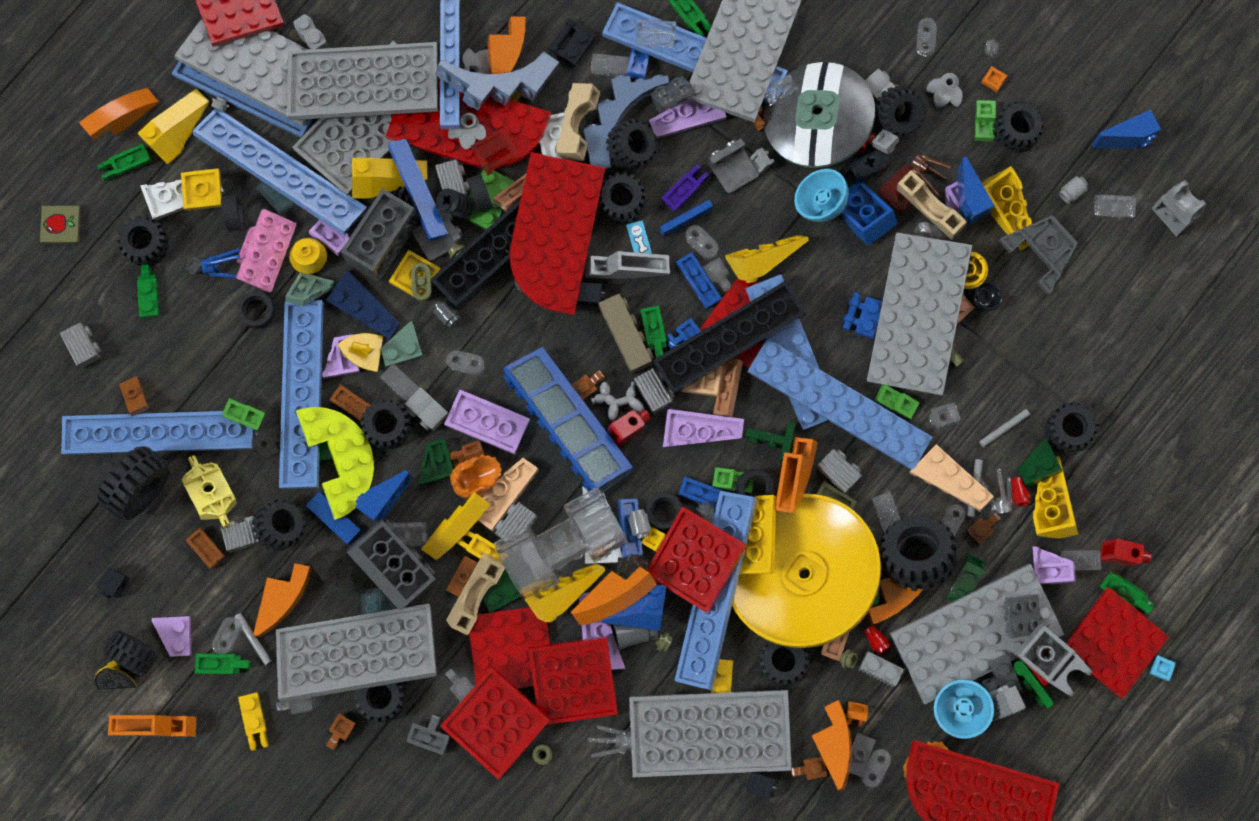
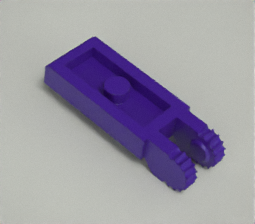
M699 164L689 173L687 172L661 198V201L673 212H676L710 176L708 172H705L698 180L693 178L701 169Z

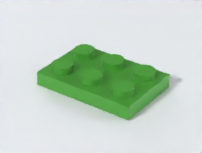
M484 168L481 175L493 208L479 213L475 204L473 215L465 220L486 230L505 211L494 204L493 198L515 181L491 169ZM471 192L470 195H469V197H471V198L473 199V201H474V198H473V195H472V192Z

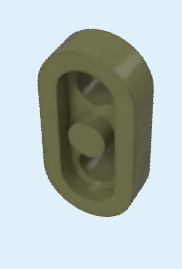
M424 263L415 264L411 270L412 294L416 300L421 302L427 301L432 295L431 271ZM421 271L425 272L422 277L418 276ZM420 290L426 291L424 295L419 294Z

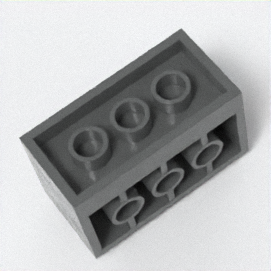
M382 189L341 250L346 262L377 282H380L412 234V230L420 221L415 208Z
M381 518L347 549V553L401 611L435 580L433 576L435 571L427 562L424 565L421 563L422 557L414 548L410 550L407 547L409 543L401 534L397 536L393 532L396 528L388 519L384 522ZM384 543L385 550L376 551V545ZM398 558V564L390 566V559ZM405 572H411V578L409 580H403V574Z

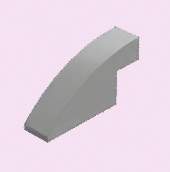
M617 251L609 257L589 256L585 262V278L625 279L670 274L669 255Z

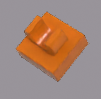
M849 701L847 706L848 724H851L852 719L859 720L858 726H862L863 721L867 720L868 705Z

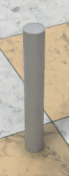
M1023 410L980 440V445L984 448L1030 416L1028 410Z
M975 459L973 478L980 483L983 460ZM968 506L967 516L975 517L976 509Z
M241 613L237 614L234 618L264 665L270 664L272 662L257 637L253 635L250 626Z

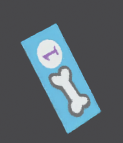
M643 220L627 224L634 252L652 254Z

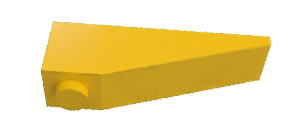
M195 89L151 120L138 132V135L169 165L182 153L186 141L191 137L196 123L200 121L210 102Z
M352 158V199H371L377 197L382 189L392 192L397 190L399 186H404L393 159ZM416 160L424 181H426L427 161Z
M1012 166L982 182L994 204L990 214L1007 235L1032 224L1026 209L1027 202L1024 200L1021 190L1023 189L1022 183ZM1023 241L1017 247L1022 251L1029 245Z
M797 235L778 240L776 245L762 244L759 245L758 250H748L747 248L725 255L738 279L751 283L772 270L809 241L807 236Z
M1059 456L1056 459L1062 472L1038 483L1035 510L1033 511L1037 536L1057 539L1079 535Z
M593 564L574 571L571 577H558L555 583L548 586L545 583L537 585L522 593V596L538 619L544 622H551L570 607L606 570L601 565Z

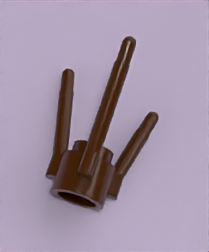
M918 154L911 163L912 171L938 197L940 194L921 173L930 171L946 180V176L931 168L930 163L952 169V166L929 158L924 154L922 156Z

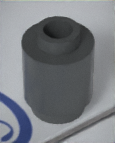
M440 300L434 306L435 310L433 313L445 326L453 328L460 322L459 312L448 300Z
M700 503L699 507L695 508L696 514L713 524L715 507L710 506V503Z

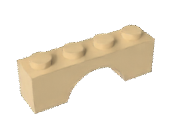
M572 84L568 105L564 112V121L560 128L559 142L556 144V153L562 159L584 161L588 143L579 135L578 128L582 118L588 112L597 108L600 91L593 84Z
M912 170L898 183L897 190L951 240L965 227L967 221L953 208H949L941 203L930 192L925 182Z
M483 553L446 619L451 628L466 635L469 634L477 620L478 608L484 594L492 585L497 584L506 568L499 559Z

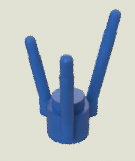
M241 248L208 257V259H202L201 267L203 273L209 274L210 277L237 278L236 274L219 273L216 271L220 270L219 263L239 259L240 255H230L240 252Z

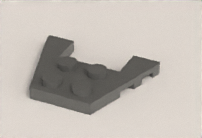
M1053 215L998 240L1009 253L1025 241L1049 267L1050 270L1036 282L1047 295L1052 293L1055 283L1059 280L1063 268L1068 263L1078 244Z

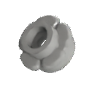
M219 96L216 99H212L213 103L211 106L225 112L227 107H230L227 104L228 101Z

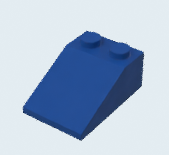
M1149 110L1100 132L1092 146L1093 148L1137 149L1141 146L1146 148L1153 144L1152 141L1157 138L1161 128L1152 111Z
M964 157L957 168L959 214L970 226L987 217L994 204L967 157Z
M859 180L848 188V201L840 216L852 231L869 246L897 225L894 211L862 181Z
M405 470L367 490L365 494L361 493L356 500L357 505L355 507L377 523L381 518L383 520L414 478Z
M656 585L636 603L613 616L603 619L602 623L660 631L666 586Z

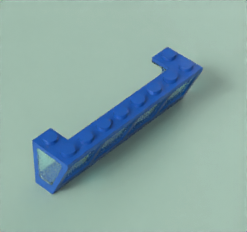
M543 347L503 368L505 372L503 377L511 390L516 389L514 392L520 400L524 399L528 405L525 407L530 414H536L539 418L537 423L543 431L547 429L550 433L548 436L554 446L558 444L562 449L559 452L564 460L567 461L569 459L573 464L571 466L576 476L581 475L584 479L582 482L583 487L589 495L600 496L633 472L632 465Z

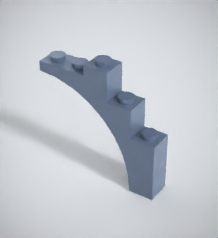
M543 52L535 61L519 70L503 74H480L461 69L442 59L438 64L435 75L442 81L452 85L457 91L464 93L463 101L468 106L479 110L489 96L506 106L516 91L523 97L533 101L555 72L559 62Z
M619 75L611 79L615 100H603L597 104L601 125L591 124L587 128H583L585 141L588 143L587 151L590 165L605 168L604 174L611 173L610 157L608 156L610 152L606 149L608 147V144H606V139H609L608 133L612 131L613 127L620 124L632 107L650 96V93L654 92L656 88L669 84L668 75H656L652 79L647 80L641 78L632 83L630 76L625 77V75Z

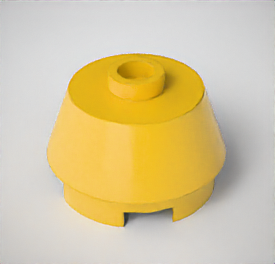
M303 238L297 241L290 251L292 266L303 274H314L320 271L327 260V250L324 244L315 238Z
M971 252L965 289L980 286L988 275L986 260L976 252Z

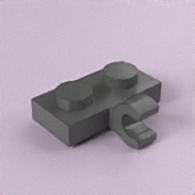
M1004 654L988 662L994 675L982 681L983 687L988 692L995 690L997 686L1000 688L1008 685L1009 688L1016 686L1018 692L1023 690L1008 655Z
M432 715L428 728L416 723L412 724L406 742L444 755L450 736L436 731L441 717Z

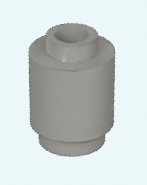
M1075 176L1061 188L1059 195L1067 204L1075 202L1088 191V183L1084 178Z
M644 509L630 512V518L628 519L632 535L637 536V539L648 537V533L652 531L647 513H645Z

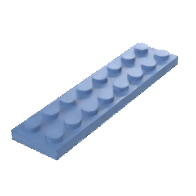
M180 61L172 72L174 77L215 97L219 96L227 100L228 103L300 138L308 131L314 120L308 119L302 127Z
M778 275L747 287L745 290L750 302L784 282L782 275ZM800 320L768 338L819 369ZM789 397L802 430L828 421Z

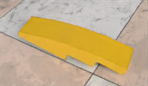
M473 492L463 507L459 505L448 520L444 519L421 550L435 560H438L468 532L491 504Z

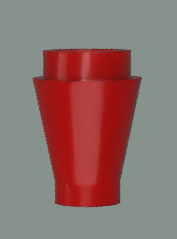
M1022 477L1011 479L1012 503H1015V507L1029 505L1031 503V496Z
M874 625L864 631L874 653L876 652L878 655H881L891 648L890 641Z

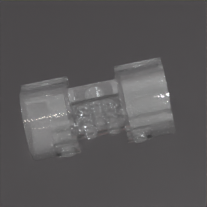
M599 487L563 505L569 519L545 532L536 535L528 524L494 543L506 571L524 599L541 590L556 586L560 579L555 569L563 568L573 559H580L584 553L588 552L594 562L602 561L612 554L614 550L629 543Z

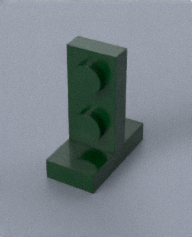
M788 422L785 437L747 428L745 439H748V442L759 445L760 442L765 443L767 447L774 449L782 447L779 462L783 463L784 453L790 452L796 423Z
M968 553L965 563L946 599L954 601L973 592L979 578L985 572L986 562Z

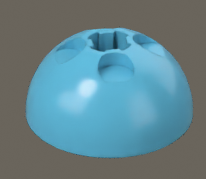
M821 169L808 175L798 186L794 199L795 207L804 218L810 221H830L844 210L849 196L848 186L844 177L835 170Z
M960 679L946 684L939 691L934 702V715L939 726L946 733L957 738H972L983 733L991 724L994 715V704L990 694L982 685L972 680Z

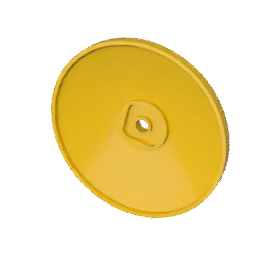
M803 494L795 513L776 511L774 574L739 575L732 604L735 612L757 635L767 641L785 647H816L844 636L860 623L868 613L879 589L881 559L872 532L863 519L847 505L826 496ZM802 570L810 571L808 578H800Z

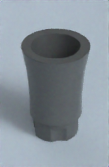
M613 624L619 651L658 638L657 630Z

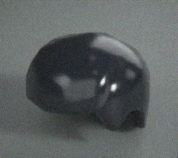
M983 282L980 286L974 288L972 293V300L980 310H994L1000 306L1003 297L999 294V288L991 282Z

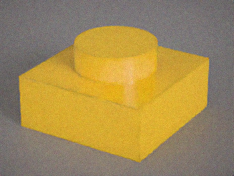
M650 526L652 532H649V536L645 537L641 543L657 552L666 534Z

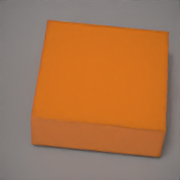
M991 66L981 83L998 92L1008 75Z

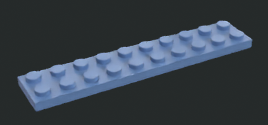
M618 2L602 32L603 37L647 53L690 72H694L707 40L703 36ZM776 66L763 101L774 103L788 70Z
M217 108L193 130L195 137L342 235H345L367 210L366 206L352 199L351 196L346 195L342 190Z
M314 300L305 306L285 302L279 469L280 489L319 488L320 444L308 447L296 410L321 407L324 302L322 300Z
M768 338L747 371L910 470L916 467L932 439V436Z
M223 411L146 413L134 416L130 414L62 416L61 454L128 453L130 450L133 451L134 448L140 446L149 447L154 452L254 449V429L221 417Z
M720 491L713 524L747 544L757 498ZM744 553L710 613L704 612L695 605L692 606L674 681L712 690Z

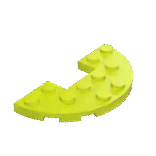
M321 407L296 410L308 447L326 441L329 446L339 478L322 483V487L334 520L339 519L355 509L357 498L361 493L365 494L370 488L374 471L371 446L360 427L342 413Z

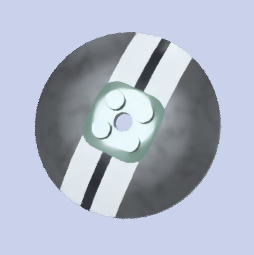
M828 62L804 65L786 75L774 103L766 102L763 116L765 132L775 151L789 162L810 168L828 167L848 159L864 145L874 126L875 102L868 84L852 69ZM820 107L823 109L820 114H813L815 108Z

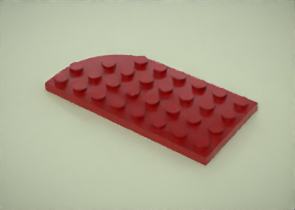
M438 78V111L393 114L385 135L388 140L398 141L406 139L411 147L452 160L456 159L465 164L479 168L497 169L520 162L536 149L545 134L551 112L510 100L505 106L495 101L491 96L487 98L479 110H476L463 101L465 94L459 92V121L464 114L473 113L477 116L479 124L484 126L486 130L485 140L476 139L473 147L465 150L461 146L459 138H448L449 129H440V78ZM469 120L466 122V125H472L473 122Z
M531 152L510 248L512 273L519 288L535 304L550 311L574 316L605 168Z
M912 741L906 767V785L912 805L923 821H1051L1059 783L922 742Z

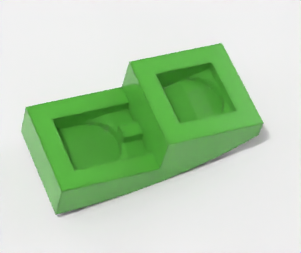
M976 101L975 141H994L993 123L996 118V101Z
M886 384L881 386L874 399L878 404L907 419L912 418L919 405L918 401L905 393H899Z
M229 398L221 417L258 430L265 413Z
M715 467L713 487L736 491L738 478L744 472ZM755 477L746 481L745 493L752 494Z

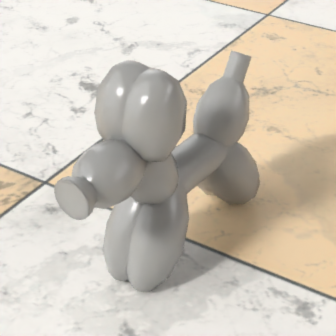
M603 382L600 386L601 394L591 398L593 404L605 401L610 405L608 417L611 422L616 419L619 406L629 403L638 412L644 410L643 404L635 398V382H631V386L626 391V396L615 399L610 395V386L608 383Z

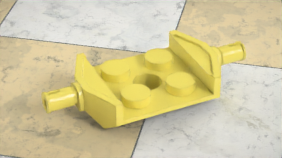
M196 456L189 457L188 461L192 469L184 475L182 483L195 505L200 519H219L224 529L227 528L226 524L230 527L231 523L226 515L237 502L218 464L207 463L201 465V463H198ZM208 485L214 487L211 492L203 491L204 487Z

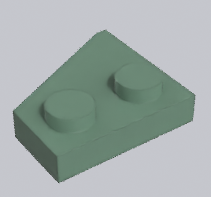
M299 273L285 296L286 302L305 306L333 289L334 281Z
M412 321L381 348L386 368L423 357Z

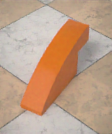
M510 17L508 22L509 35H489L487 40L489 74L512 72L524 41L525 17Z
M144 88L111 101L79 123L94 141L108 130L114 136H117L156 106L159 101L148 88Z
M795 437L792 453H784L775 505L776 511L795 513L809 481L817 441Z
M294 563L290 582L267 578L253 633L254 636L262 637L290 614L304 594L313 568Z
M641 567L627 580L611 571L571 613L580 625L603 620L636 603L657 584L650 573Z
M891 578L880 580L879 589L884 604L869 609L867 614L871 626L897 614L909 605L923 589L911 591V588H901L899 583L895 585Z
M838 700L824 707L833 725L812 735L838 790L841 792L846 787L850 772L852 742L847 717L841 702Z
M109 715L108 735L196 737L197 717Z

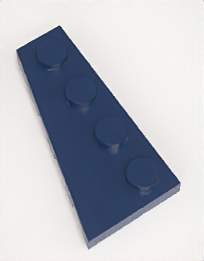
M346 269L326 301L388 340L392 339L400 327V323Z

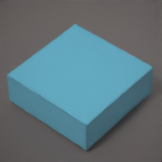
M1156 655L1149 674L1165 681H1170L1176 663Z

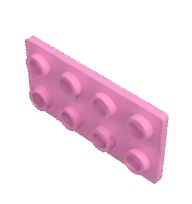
M262 209L256 226L249 228L239 254L240 258L237 259V263L241 264L237 279L264 291L272 292L296 223L266 209Z

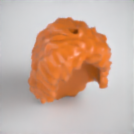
M481 454L480 457H472L469 461L465 460L464 463H460L452 470L450 475L451 485L458 496L468 499L473 492L478 495L483 494L496 485V481L501 476L500 472L502 469L496 457Z

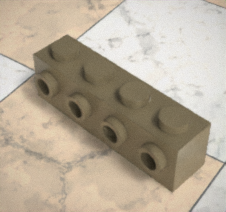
M617 294L600 302L599 308L630 373L633 374L651 366V359L654 358L650 348L646 349L643 344L645 338L642 332H638L635 327L637 321L634 315H629L627 310L629 305L625 297L621 298L620 294Z

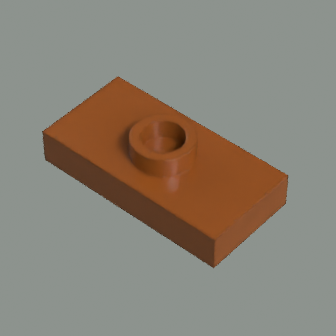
M137 376L119 384L131 416L149 409Z
M341 384L329 399L360 422L363 420L361 417L362 413H366L365 408L367 406L371 407L369 403Z
M198 528L185 540L209 569L214 568L226 557L202 528Z
M464 556L446 591L459 597L478 563Z

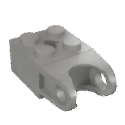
M1184 180L1164 194L1151 209L1177 237L1201 216L1207 204L1203 200L1196 199L1191 194L1189 184Z
M1042 624L1036 627L1014 653L1044 680L1071 697L1075 693L1067 684L1069 672L1078 669L1089 676L1093 673L1073 649ZM1047 648V656H1041L1042 649Z

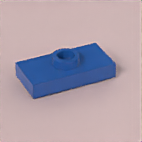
M632 48L626 76L645 79L650 55Z

